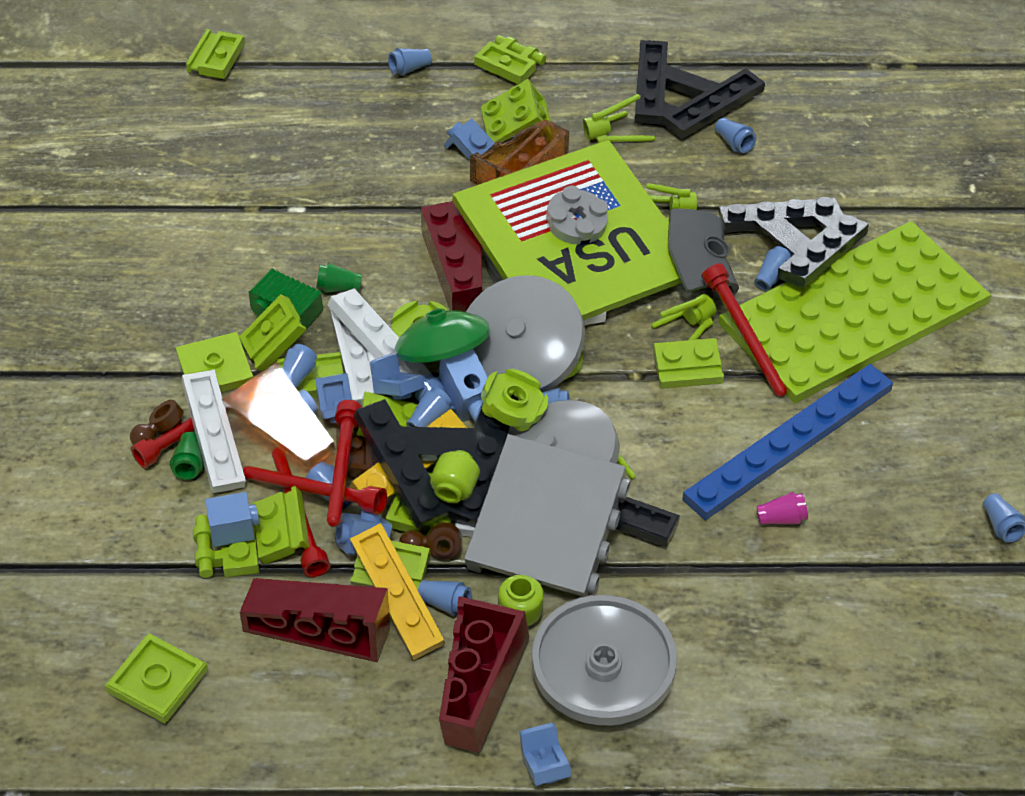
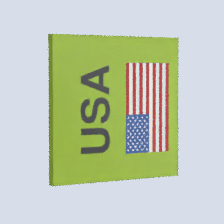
M610 140L453 193V203L503 279L528 275L543 277L557 283L572 296L580 309L583 320L682 283L668 251L669 223ZM567 186H576L580 190L590 192L599 199L604 200L608 205V220L602 236L596 241L590 242L591 239L581 241L580 244H569L555 237L550 231L548 220L546 221L547 207L554 195L562 192ZM572 214V218L575 220L579 217L583 218L580 214Z

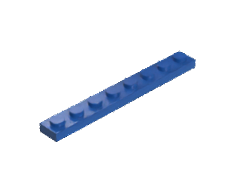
M871 364L867 365L685 490L682 500L706 521L892 390L893 382Z

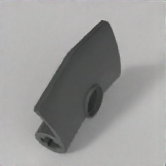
M672 209L669 212L668 251L685 291L691 292L706 288L707 286L701 274L710 266L722 263L729 274L728 286L733 295H735L739 290V285L726 258L730 249L724 241L723 219L704 211ZM710 288L713 298L721 300L717 291H713Z

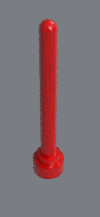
M722 263L710 266L701 274L703 281L708 288H712L713 291H717L775 395L778 397L785 396L787 389L728 286L729 274Z
M256 377L225 396L223 402L226 411L237 405L239 396L262 381L263 377ZM189 418L155 440L149 439L146 441L142 439L132 445L131 453L136 462L144 469L156 463L157 457L161 455L162 450L179 441L183 433L195 431L192 418Z
M343 400L336 407L335 420L340 426L326 520L327 524L331 527H336L340 524L353 429L358 426L353 415L356 409L362 408L354 400Z
M280 447L274 448L272 458L277 472L292 475L284 450ZM283 487L284 493L292 491L290 488ZM305 513L309 547L303 548L304 551L300 563L304 574L307 577L315 578L326 574L331 564L327 553L316 545Z
M253 466L243 468L246 479L290 489L296 486L300 491L330 497L332 486L330 483ZM372 485L361 490L345 487L343 500L357 503L366 513L380 515L386 507L388 496L386 489Z

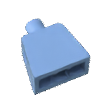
M471 349L460 355L440 360L439 378L451 398L453 406L457 409L455 414L462 422L472 418L475 422L478 410L483 402L481 392L488 378L474 349Z

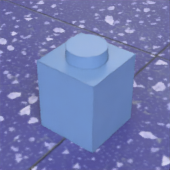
M247 492L205 499L213 547L254 540L253 526L259 525L256 504L249 505Z

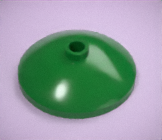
M442 308L434 309L427 312L425 317L415 321L399 337L395 345V351L399 359L412 363L433 362L451 358L483 343L490 335L489 323L476 314L459 310L445 311Z

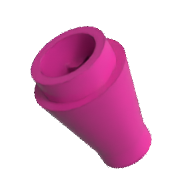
M793 491L765 504L756 506L760 525L801 524L802 520L808 519V511L803 493L795 494Z

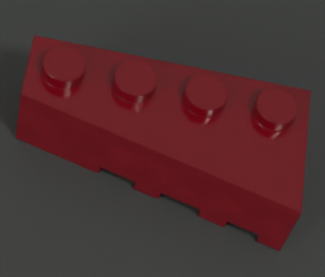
M453 201L421 207V233L450 310L466 312L472 302L482 293L481 244Z
M253 578L240 610L242 630L250 634L378 663L390 630L388 588Z
M458 596L457 619L454 621V638L452 650L449 652V669L444 684L439 723L445 745L479 753L529 640V631L525 611Z

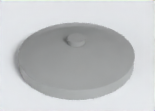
M525 275L501 280L484 290L466 311L482 317L489 323L490 335L483 343L473 348L487 377L498 371L497 374L505 373L507 369L520 370L537 379L541 384L539 389L541 392H545L561 383L574 369L581 356L585 341V326L580 309L572 296L562 286L549 279Z
M564 400L548 403L541 420L533 424L529 430L519 431L513 426L509 427V435L615 464L618 461L620 451L619 437L611 420L600 408L587 402Z
M592 595L567 602L554 610L543 621L533 641L532 671L540 692L558 711L580 722L611 726L629 723L646 716L666 698L675 678L677 652L670 631L663 621L651 610L627 598L611 595Z

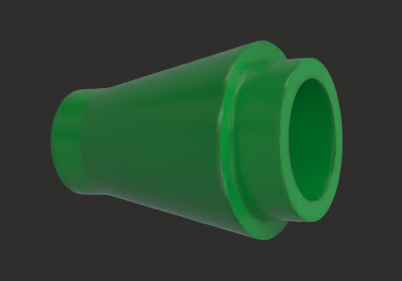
M329 262L327 265L320 264L316 289H323V293L345 292L351 289L359 292L362 274L352 272Z
M185 432L181 435L180 442L169 462L173 474L179 479H194L203 469L201 451L196 433Z

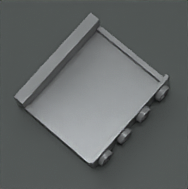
M508 434L464 558L468 570L481 573L482 569L485 568L510 576L528 575L535 578L541 585L576 594L580 598L589 596V593L595 594L600 580V574L596 573L599 562L606 561L610 550V542H607L610 530L615 531L619 523L621 511L617 510L620 498L626 499L630 488L631 480L627 479L626 467Z

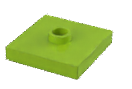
M237 332L175 347L183 375L215 370L221 392L240 388L254 379Z
M148 633L105 684V689L112 696L166 724L206 674L208 667L207 663Z

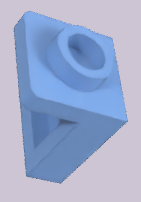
M471 118L464 125L460 121L447 132L450 138L443 145L448 149L454 143L474 163L495 143Z
M388 354L370 362L374 393L392 395L393 399H406L412 396L411 392L424 388L423 375L400 372L397 354Z
M347 373L314 378L321 417L323 419L329 418L330 423H336L335 414L338 403L343 400H352Z
M363 510L361 515L342 513L341 523L335 530L337 547L347 554L354 555L355 550L350 538L380 523L390 538L392 524L381 517L382 514L375 515L366 513Z
M554 723L528 728L519 732L523 762L535 786L551 784L559 779L571 777L570 764L559 745L557 728Z

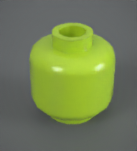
M461 450L446 452L438 458L430 483L436 496L448 503H458L472 495L479 478L480 469L469 453Z
M528 575L511 576L503 581L498 590V605L525 611L527 625L530 626L537 622L543 613L544 591L540 583L533 577Z

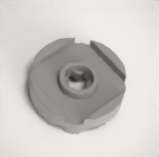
M567 186L549 201L546 221L548 220L552 234L566 243L580 244L581 241L591 239L590 242L599 239L605 231L608 220V205L604 200L599 199L590 192L580 190L576 186ZM572 214H580L583 218L579 217L575 220L572 218Z

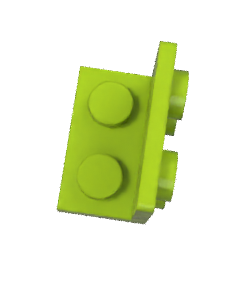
M529 79L513 86L508 91L481 106L487 135L495 143L492 147L499 145L528 127L533 134L536 135L538 133L545 142L555 137L546 99Z

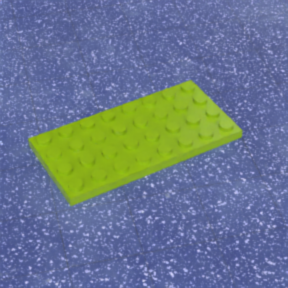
M910 221L846 252L805 288L785 282L739 306L787 389L786 395L796 404L865 368L867 365L875 363L988 304L991 294L914 222ZM726 311L720 314L718 324L758 365L729 312Z

